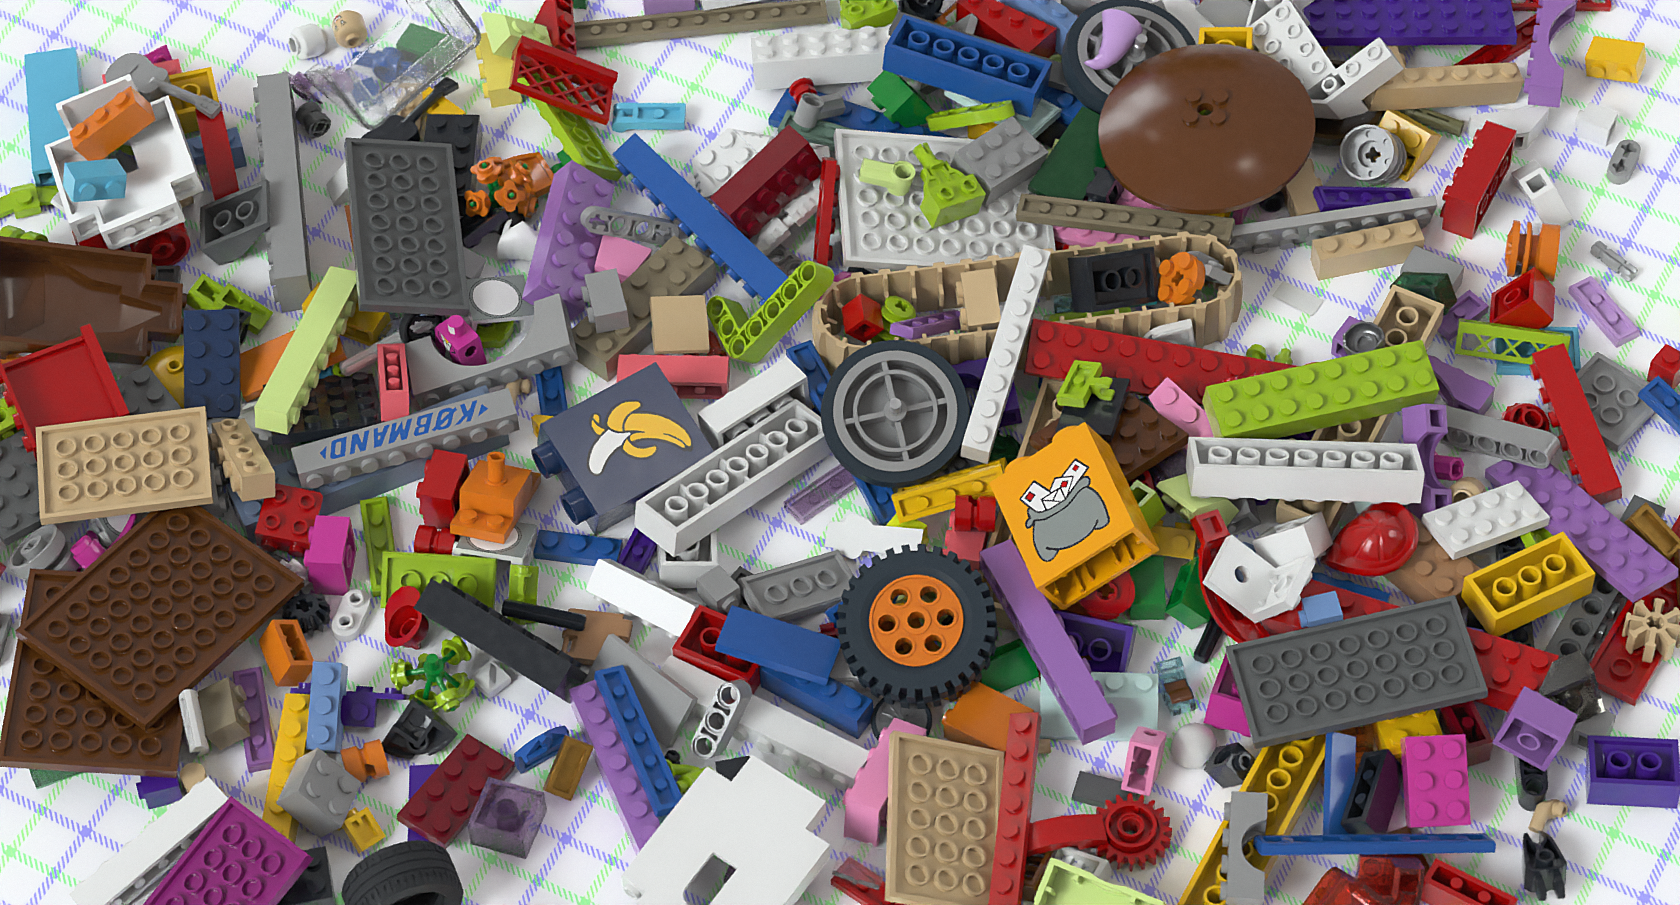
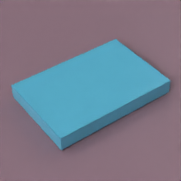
M1548 326L1544 329L1540 328V330L1570 334L1568 354L1577 373L1581 369L1578 327ZM1495 338V353L1500 354L1509 348L1503 338ZM1508 339L1512 345L1518 341ZM1526 341L1515 347V350L1521 357L1528 358L1537 351L1531 342ZM1536 343L1539 348H1542L1544 345H1546ZM1512 350L1506 354L1516 356ZM1496 360V375L1531 376L1529 365L1531 364Z

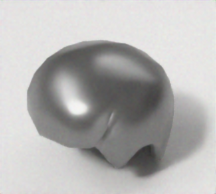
M1358 322L1351 325L1346 333L1343 334V348L1348 356L1385 347L1384 332L1381 327H1378L1373 322Z

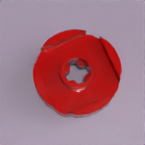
M1129 570L1106 583L1110 585V588H1114V592H1109L1108 597L1102 596V591L1097 589L1079 600L1088 614L1095 618L1109 620L1120 616L1119 614L1131 607L1135 597V584Z

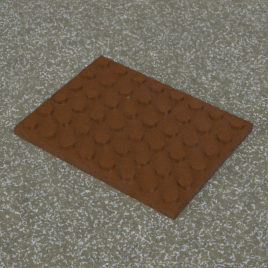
M199 505L151 511L19 626L15 632L18 639L141 729L147 731L179 701V694L183 690L193 689L304 587V579Z
M30 568L20 626L81 572ZM17 640L0 736V767L177 778L184 729L179 701L147 731H144L23 641Z

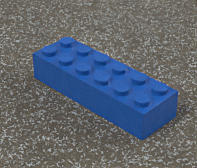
M903 15L885 45L882 70L986 104L1011 100L1015 113L1031 118L1049 85L1052 62Z

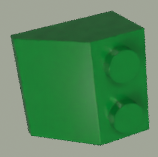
M884 70L866 88L873 95L870 100L881 111L884 108L886 109L883 114L893 124L898 121L905 128L928 124L926 117L936 113L913 87L894 73Z

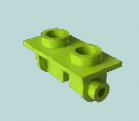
M510 564L508 599L537 605L539 566ZM507 617L508 619L514 621L519 625H525V623H536L532 621Z

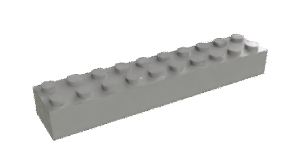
M288 72L257 76V87H253L254 101L259 103L257 107H254L256 122H261L256 127L258 142H262L260 147H258L260 163L264 162L262 167H260L261 181L267 179L270 182V226L265 231L267 244H271L269 249H267L268 263L273 265L271 270H269L270 285L273 286L275 303L280 302L282 313L303 310L302 304L313 290L297 119L295 116L296 108Z

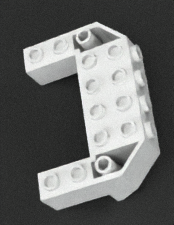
M1253 0L1246 27H1253L1254 51L1278 61L1299 79L1310 96L1315 118L1344 119L1364 114L1368 109L1362 100L1404 69L1380 37L1336 69L1307 27L1310 23L1301 11L1314 0Z

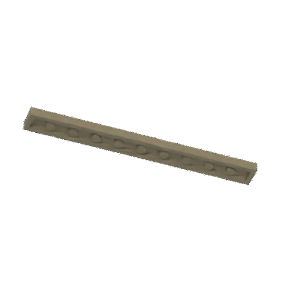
M793 0L723 7L706 11L702 9L575 22L574 26L576 48L825 24L828 23L826 0Z

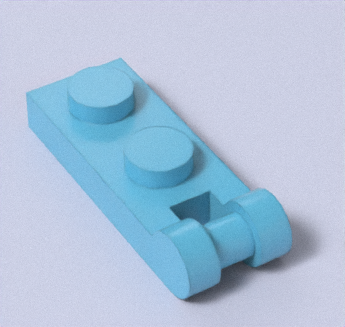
M616 103L613 107L615 118L612 120L611 128L618 133L625 132L627 129L685 130L686 103Z

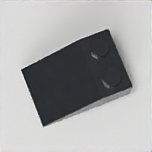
M1154 246L1067 258L1074 313L1098 312L1160 301L1158 298L1159 289Z

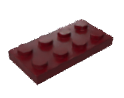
M467 733L397 813V821L446 850L514 771L515 762Z

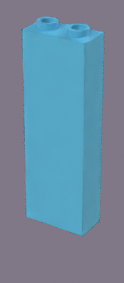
M76 47L24 54L31 167L36 186L56 185L44 146L69 136L67 128L57 111L56 104L83 93L81 66Z

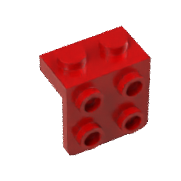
M275 483V497L264 498L255 530L257 546H260L265 551L276 552L280 550L288 552V554L294 557H304L305 550H310L311 545L309 543V528L314 526L316 515L320 513L323 495L320 492Z

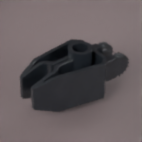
M1539 831V842L1535 843L1528 833H1524L1521 857L1524 889L1531 893L1535 892L1538 901H1546L1547 892L1554 890L1557 899H1565L1567 861L1553 837L1544 831Z

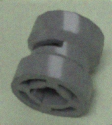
M309 101L298 108L295 115L296 119L302 126H305V130L311 137H320L330 129L331 120L322 112V109L316 102Z

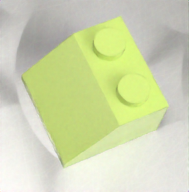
M485 11L481 14L492 52L495 55L511 59L512 52L522 35L552 47L546 26L503 14Z

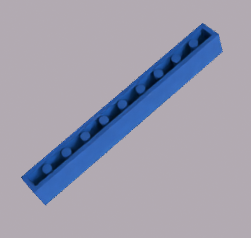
M636 133L612 153L618 162L615 167L625 177L630 175L633 178L631 182L640 192L645 189L648 192L647 198L656 207L661 204L664 207L662 212L672 222L675 220L679 221L678 227L687 237L693 235L696 238L694 240L695 244L704 253L709 250L712 253L710 258L720 268L725 265L728 268L726 273L735 283L741 281L744 284L742 288L752 299L756 296L760 299L758 302L760 306L788 278L786 274Z

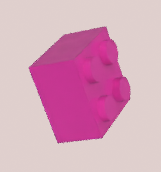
M316 515L314 526L309 528L310 550H305L304 565L309 567L308 582L313 584L316 594L344 596L350 591L357 552L350 517Z

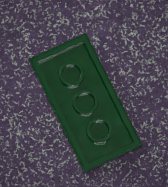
M1084 106L1081 107L1029 183V191L1040 196L1085 200L1087 197V185L1095 178L1094 168L1100 167L1105 169L1107 167L1100 150L1098 134L1099 114Z

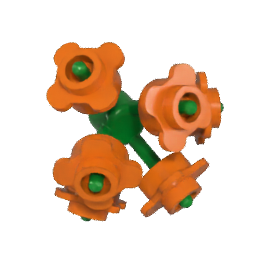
M489 157L471 167L470 171L477 176L478 182L487 184L489 194L487 195L484 190H479L478 192L468 190L465 192L464 198L466 199V213L468 216L472 217L475 214H480V216L484 217L488 214L490 207H504L507 212H513L516 205H518V213L524 214L526 218H531L533 213L537 212L539 199L536 198V192L529 191L524 193L515 187V183L524 185L525 182L532 183L533 181L530 176L531 168L523 161H518L517 163L514 159H510L509 163H504L500 157ZM509 168L507 174L511 179L506 180L503 187L499 186L498 177L505 175V169Z

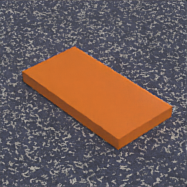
M295 330L240 353L241 392L246 402L260 397L263 392V385L267 384ZM340 336L338 337L335 352H331L328 357L327 367L347 359Z

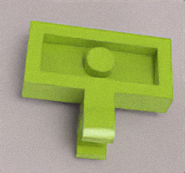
M1075 360L1056 396L1057 403L1062 406L1085 408L1092 393L1102 400H1112L1115 390L1109 388L1113 380L1109 377L1100 378L1103 372L1101 363Z

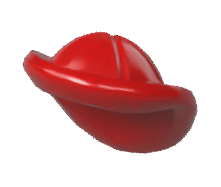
M1372 503L1340 530L1334 538L1333 544L1326 549V554L1321 556L1320 562L1336 571L1364 577H1377L1392 573L1404 566L1413 556L1419 539L1417 523L1411 512L1399 503Z

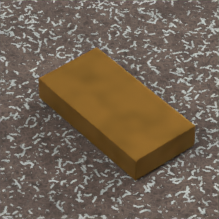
M1646 502L1624 522L1633 532L1667 560H1670L1674 553L1680 549V538Z
M565 735L543 790L571 801L594 746Z

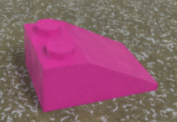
M1225 653L1210 694L1204 723L1212 725L1216 729H1227L1238 732L1245 737H1251L1227 654Z

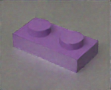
M1469 289L1444 308L1443 320L1438 332L1450 341L1457 336L1459 318L1477 321L1488 313L1489 305Z

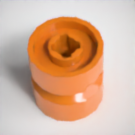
M380 739L364 743L361 749L353 746L340 750L345 770L361 783L366 782L369 776L377 779L390 775Z

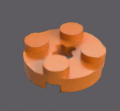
M1187 252L1177 253L1169 260L1162 261L1159 266L1158 298L1167 304L1173 302L1174 306L1190 305L1196 299L1192 297L1196 290L1201 291L1204 285L1205 266L1203 262Z

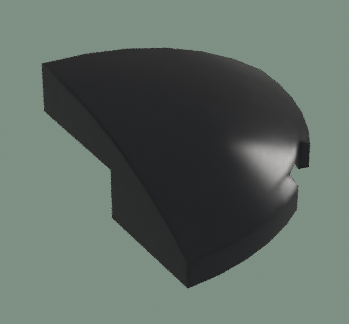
M413 697L381 744L384 752L389 755L413 759L415 755L428 753L427 755L431 756L447 747L458 733L437 713L416 697Z

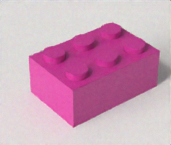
M1465 734L1401 738L1406 826L1408 828L1471 825Z

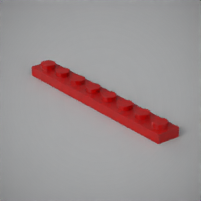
M1039 712L1010 714L988 905H1021L1042 720Z

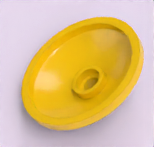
M177 345L154 353L141 367L148 365L179 406L184 409V345Z

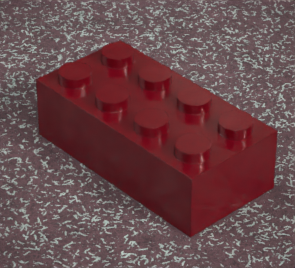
M787 125L719 188L710 199L718 211L750 240L772 218L779 215L789 202L797 198L803 189L820 176L821 161L810 143L794 128Z

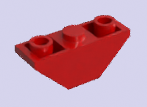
M545 0L534 23L546 26L552 47L577 56L573 1Z

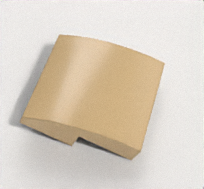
M705 295L650 297L649 305L653 325L651 334L654 354L709 353Z

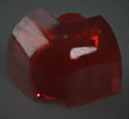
M1358 854L1356 875L1352 877V905H1419L1425 877L1423 864L1409 854Z

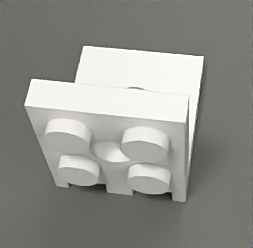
M1230 535L1225 538L1203 584L1251 621L1257 623L1272 616L1276 617L1287 610H1293L1301 600L1300 593L1303 587L1311 580L1313 575L1311 571L1316 562L1306 555L1275 568L1236 537ZM1236 569H1239L1243 574L1242 583L1235 577Z

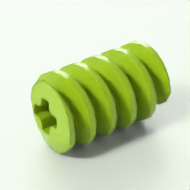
M889 296L886 298L885 305L881 309L884 330L870 339L871 344L894 340V337H899V340L904 341L903 337L890 334V325L894 322L916 317L914 307L907 300L898 296Z

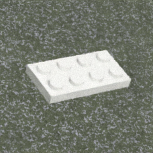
M1517 480L1423 514L1421 523L1452 560L1548 526L1550 517Z

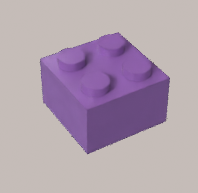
M1524 686L1504 717L1492 743L1545 772L1566 741L1578 715Z

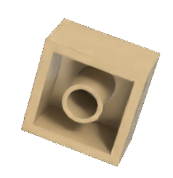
M994 268L961 272L960 281L956 282L955 289L957 305H963V308H960L959 315L961 332H976L977 327L980 326L982 331L998 329L1001 314Z

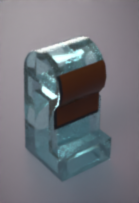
M1181 656L1156 662L1155 673H1158V688L1171 716L1195 711L1194 694L1187 681Z

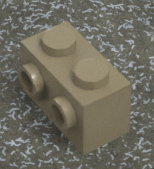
M226 677L197 691L205 736L219 750L251 736L249 730L251 718L245 709L244 703L247 697L240 685L236 686L229 677Z

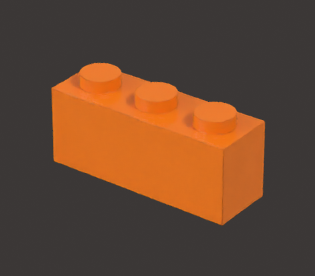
M130 86L123 92L118 93L106 105L98 108L94 114L82 123H78L69 132L73 148L88 161L102 160L155 121L156 118L151 103Z

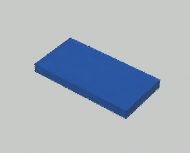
M732 605L716 642L715 651L826 686L841 645L837 638Z

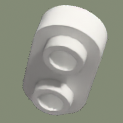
M354 589L343 596L331 622L333 635L338 641L351 642L360 635L372 608L370 596L367 592ZM345 622H348V623H349L348 625H345V626L342 625V624L345 623Z

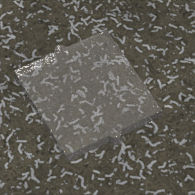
M846 837L832 875L850 880L853 884L859 883L879 890L886 874V850L873 846L872 843H864Z

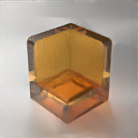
M1371 723L1362 727L1342 730V734L1356 737L1355 760H1361L1363 752L1373 751L1374 738Z

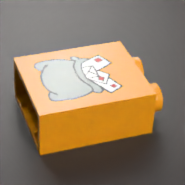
M1086 422L1079 426H1068L1061 429L1054 435L1051 444L1032 456H1023L1011 461L1006 466L1004 474L989 483L1036 589L1062 611L1160 550L1110 445Z

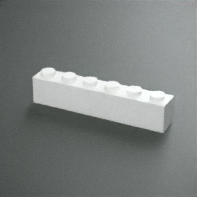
M209 777L196 783L188 794L181 800L171 804L162 816L150 822L144 831L133 840L126 842L121 850L111 859L102 862L92 875L80 881L68 895L77 905H128L178 862L228 800V797Z

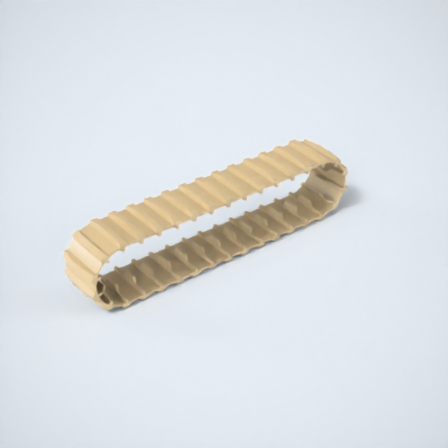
M1188 231L1177 232V236L1170 237L1152 235L1150 239L1135 241L1134 238L1123 239L1122 243L1108 244L1104 241L1096 242V246L1081 248L1080 245H1072L1066 250L1054 251L1052 248L1043 249L1051 253L1039 297H1046V301H1049L1050 296L1071 293L1068 257L1154 246L1156 271L1158 274L1162 261L1169 260L1180 252L1200 251L1218 260L1219 264L1224 266L1223 271L1232 275L1229 285L1211 281L1204 282L1203 286L1207 287L1208 284H1211L1215 289H1218L1217 298L1204 303L1201 302V299H1197L1196 304L1174 306V303L1170 302L1169 307L1147 310L1146 306H1142V311L1119 313V309H1115L1114 314L1092 317L1091 313H1087V318L1064 320V316H1059V321L1055 322L1143 338L1146 333L1158 326L1191 319L1196 347L1203 349L1204 346L1216 341L1223 342L1229 336L1232 323L1238 321L1242 306L1243 278L1242 272L1238 271V255L1233 249H1227L1217 241L1216 236L1211 234L1202 236L1189 234ZM1016 252L1014 256L1002 258L998 255L988 256L987 260L972 261L971 258L961 259L960 263L947 265L944 262L933 263L931 267L918 268L916 265L906 266L905 270L899 271L881 269L878 273L867 275L857 272L852 273L851 277L839 282L833 281L821 300L815 302L812 316L814 345L829 374L832 376L834 371L847 357L867 346L849 344L848 338L845 337L841 341L838 335L841 332V326L844 325L842 307L860 293L880 303L881 309L885 305L887 297L898 296L912 304L916 313L938 310L940 313L943 312V309L963 307V305H957L955 293L956 282L960 281L961 272L994 268L998 301L1006 302L1021 252ZM980 326L977 327L976 332L954 334V330H949V335L927 338L925 333L922 334L921 339L905 341L926 346L941 355L950 365H955L967 360L974 361L988 358L997 329L982 331ZM1030 328L1026 337V341L1022 350L1017 370H1024Z

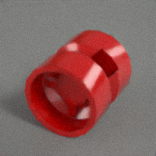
M955 495L954 531L970 532L973 528H977L978 532L995 533L996 497L980 495L976 500L973 499L972 495Z
M420 524L415 535L414 552L452 555L453 545L455 542H459L460 535L451 534L450 528L447 527L437 531L436 526Z

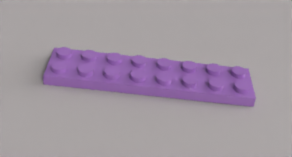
M1503 459L1485 469V478L1496 488L1518 480L1549 515L1548 526L1544 528L1553 536L1564 532L1589 566L1632 603L1678 577V568L1551 463L1546 468L1539 469Z

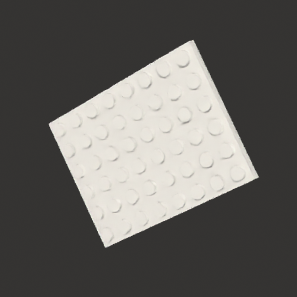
M835 129V160L837 165H840V179L837 181L845 267L905 270L906 266L916 265L918 268L931 267L933 263L944 262L945 265L960 263L961 259L971 258L972 261L987 260L988 256L998 255L1000 258L1014 256L1016 252H1022L1024 244L1040 249L1052 248L1056 251L1053 225L1016 221L1015 214L1021 193L1036 195L1028 190V185L1034 177L1032 176L986 207L981 205L978 214L932 228L920 210V205L924 198V182L919 175L923 166L913 154V149L919 144L928 143L937 159L947 161L951 165L955 152L975 139ZM863 158L894 164L897 161H906L912 164L916 174L909 192L904 196H895L886 187L860 182L858 178Z

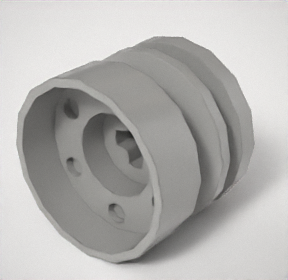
M1364 124L1353 128L1346 134L1340 146L1339 156L1343 168L1349 175L1371 185H1384L1391 183L1400 176L1406 164L1407 154L1403 142L1397 135L1376 125ZM1378 152L1381 153V157L1376 158V161H1374L1373 156H1377Z

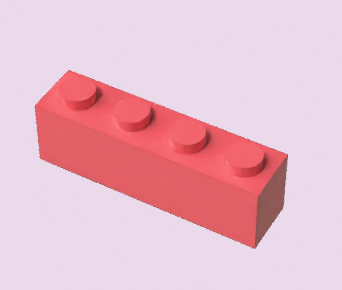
M405 343L377 344V374L381 421L387 422L409 415V386Z
M619 354L616 382L656 362L680 399H721L729 392V356Z
M951 511L949 527L952 530H946L945 546L947 549L942 548L943 554L948 555L950 550L957 554L958 561L967 560L971 565V570L974 571L976 569L979 572V552L986 549L990 532H978L977 528H973L970 532L954 531L955 511Z

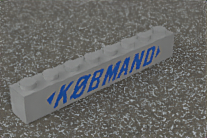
M509 388L293 447L291 452L301 487L307 490L335 481H343L360 474L372 473L385 467L400 465L410 460L425 458L432 455L435 449L443 451L454 450L460 446L482 442L485 439L508 435L520 430Z

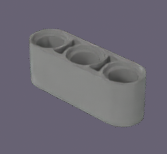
M741 679L733 680L720 685L691 743V750L697 758L707 760L722 754L726 750L752 696L751 687L746 681ZM731 688L737 692L736 701L731 696ZM719 713H721L725 719L724 726H722L718 720ZM706 739L711 741L712 751L707 748Z

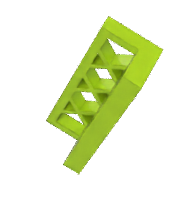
M1459 318L1454 354L1532 364V355L1528 358L1521 357L1515 350V347L1523 341L1531 342L1537 350L1536 352L1547 349L1551 345L1556 346L1564 343L1568 352L1571 336L1569 333ZM1463 333L1475 334L1481 344L1473 350L1461 348ZM1480 335L1490 337L1484 341ZM1496 337L1503 338L1509 346L1500 354L1493 353L1487 345ZM1508 339L1518 341L1512 345ZM1536 343L1546 345H1544L1542 348H1539ZM1482 347H1485L1488 352L1478 350ZM1512 350L1516 356L1506 354Z

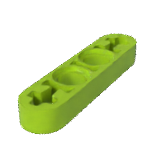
M1005 100L939 111L927 116L926 120L930 131H938L1001 121L1015 115L1012 101Z

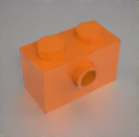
M272 620L258 642L276 687H299V682L304 683L312 672L314 661L298 620Z

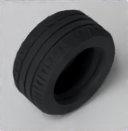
M413 840L382 848L357 863L344 880L341 895L345 905H461L464 890L447 850L430 841Z

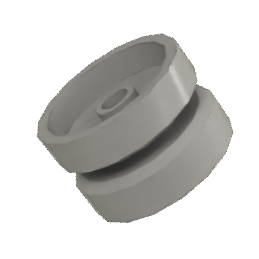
M48 524L32 532L18 545L9 559L8 566L19 579H25L27 586L30 568L77 571L80 564L73 558L74 554L70 551L74 544L66 541L65 534L55 524Z

